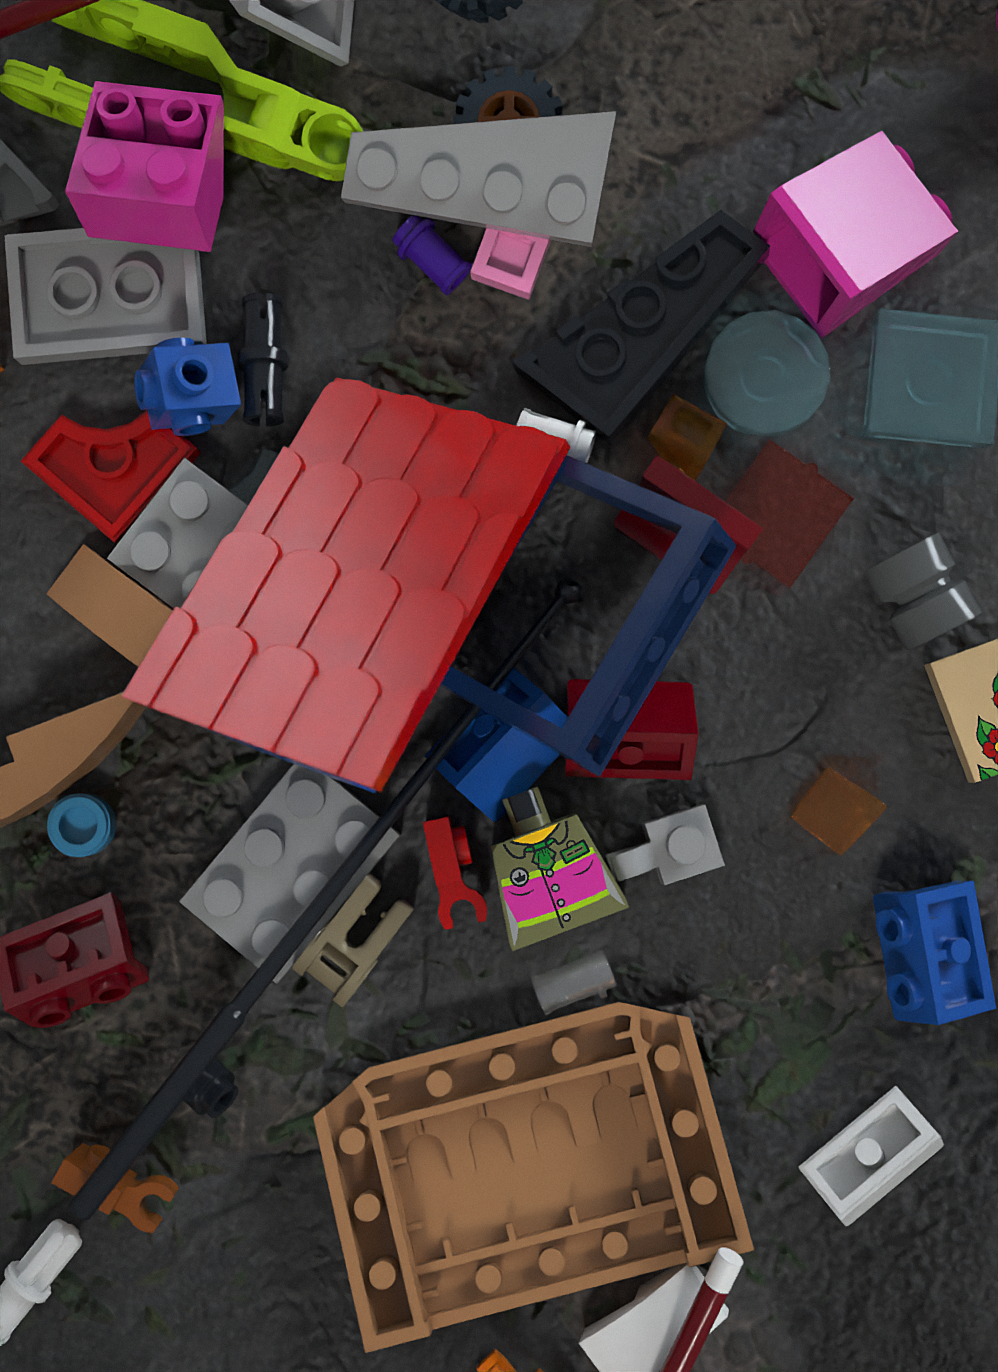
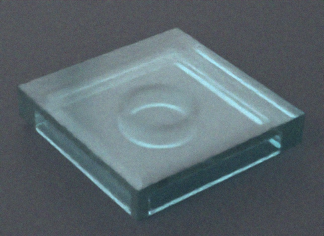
M880 308L874 315L863 436L987 449L993 445L998 399V321Z

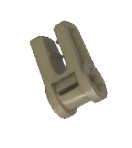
M371 873L366 875L330 923L327 922L291 968L300 976L307 972L336 994L333 1001L342 1008L378 962L376 958L415 908L406 900L398 899L388 912L384 911L381 913L382 920L364 943L359 946L350 944L347 938L349 930L361 915L364 916L368 913L366 908L381 890L382 884L380 880ZM323 955L326 956L327 958H329V959H330L332 962H334L336 965H338V966H339L341 969H343L347 974H344V973L341 972L338 968H336L334 965H332L329 961H327V960L323 957Z

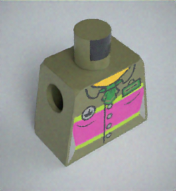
M538 787L502 800L515 835L492 843L491 848L508 940L512 951L629 908L624 894L577 814L572 813L551 821Z

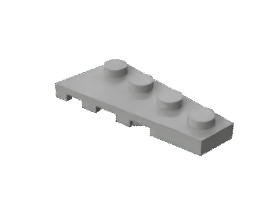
M616 111L351 132L341 199L349 204L592 247Z

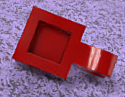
M450 815L425 820L422 823L434 879L438 887L440 897L438 916L443 928L448 930L454 927L451 907L458 900H467L474 905L478 923L486 921L488 908L484 896L476 888L467 885L463 879L461 866L472 863L465 826L453 828Z

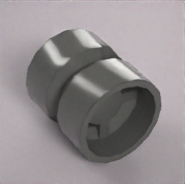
M936 533L864 571L874 593L880 598L881 602H892L897 607L889 620L905 650L932 640L982 613L966 580H951L949 573L953 569L955 562L940 533Z

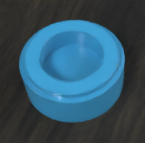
M90 793L71 794L62 798L53 806L47 821V831L51 842L60 852L72 857L90 856L101 852L110 844L116 832V817L110 804L100 796Z

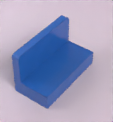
M515 668L511 670L496 690L497 693L560 728L563 727L567 720V716L557 705ZM481 710L436 769L488 818L496 822L506 813L502 800L528 790L560 754ZM443 737L424 756L426 759Z

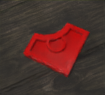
M146 410L131 423L109 429L85 427L61 415L20 462L108 538L118 544L180 462L186 458L193 463L201 452L184 436L174 435L172 428L151 430L148 411Z

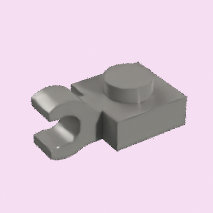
M703 804L641 823L647 842L605 855L611 874L617 881L635 877L656 868L660 883L667 885L725 866L706 806Z

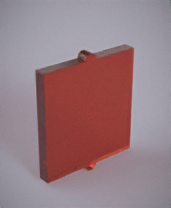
M769 439L725 502L764 528L749 550L742 556V563L748 565L753 562L790 588L854 498L817 473L818 466L815 463L804 464Z

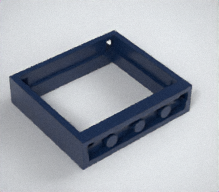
M566 455L512 555L557 481L676 533V538L562 728L451 666L439 686L600 777L734 552L736 544L715 518Z

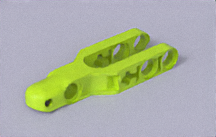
M99 0L96 3L51 20L65 28L219 83L224 97L225 150L279 169L295 168L325 180H344L351 132H363L355 117L340 107L301 94L284 84L237 68L208 24L143 0ZM8 59L3 66L4 72L0 75V92L27 109L82 129L93 87L66 78L61 69L49 65L46 71L18 60Z

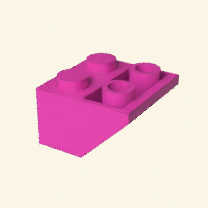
M95 81L65 190L88 237L211 252L224 198V104L221 95Z

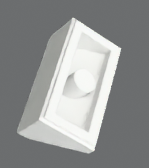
M895 1086L798 1168L845 1226H849L939 1151L944 1144L941 1136L898 1087Z

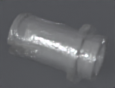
M589 948L583 950L585 957L540 975L535 974L531 976L535 992L545 1015L599 993L601 998H605L608 996L606 990L617 986L603 949L595 953H591Z

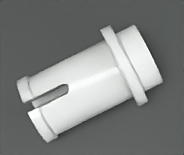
M524 408L517 426L534 427L549 435L566 439L571 447L567 455L588 463L596 431L587 429L586 421L579 420L577 425Z

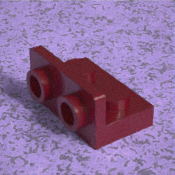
M111 892L0 936V991L4 1011L31 1027L47 1028L59 1025L71 1017V1012L94 1003L106 1004L121 1000L131 993V988L149 981L147 967L134 958L121 900Z

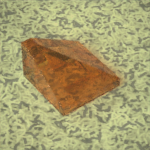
M673 394L648 436V440L664 460L696 481L727 423Z
M826 767L789 817L838 855L842 856L881 816L887 805L830 767Z

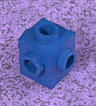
M191 338L167 339L159 342L156 347L152 348L139 370L135 372L134 390L137 404L141 410L147 409L151 430L172 428L173 434L177 436L200 434L210 430L211 425L224 424L241 405L229 343L195 345L194 340Z

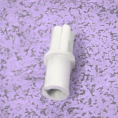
M61 1219L52 1221L20 1261H12L5 1269L4 1276L6 1279L0 1285V1346L7 1342L10 1334L33 1305L45 1302L50 1296V1284L81 1247L82 1239L79 1236V1230L73 1224H68Z

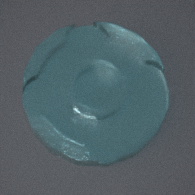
M776 310L750 312L730 322L713 341L704 367L705 394L716 415L735 431L751 435V433L759 436L767 435V437L783 436L804 425L824 401L831 379L828 353L818 334L798 317Z

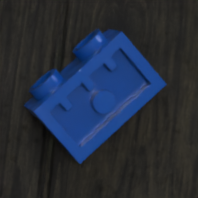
M952 881L909 892H882L873 896L876 930L880 938L887 978V994L891 1002L893 1016L896 1020L941 1025L996 1009L974 881Z

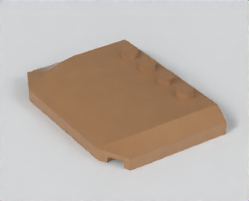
M615 1002L378 1064L366 1069L327 1106L323 1107L313 1116L365 1353L428 1337L431 1335L432 1330L683 1263H688L689 1267L712 1262L718 1249L721 1247L729 1248L737 1254L754 1250L689 1017Z

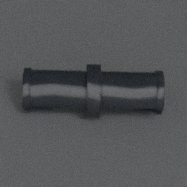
M251 293L242 298V307L244 308V348L240 349L237 353L238 367L244 371L243 421L248 425L260 427L261 401H264L266 403V427L277 426L284 422V414L282 413V372L288 368V354L282 349L281 309L283 308V301L278 295L266 293L265 319H262L260 317V293Z

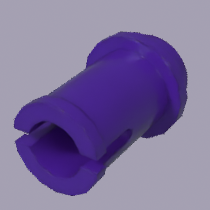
M413 215L402 224L393 237L392 242L399 248L397 255L402 260L410 258L440 288L444 295H449L466 279L471 272L472 265L465 261L434 231L436 223L431 218L424 220L420 216Z

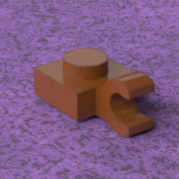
M82 1143L63 1160L51 1183L74 1196L111 1149L103 1145L94 1144L90 1147ZM129 1169L98 1210L107 1215L116 1210L126 1216L137 1229L147 1233H154L163 1218L147 1208L146 1196L154 1194L165 1201L171 1202L177 1194L179 1187L172 1179L163 1175H152L143 1180H135L138 1173Z

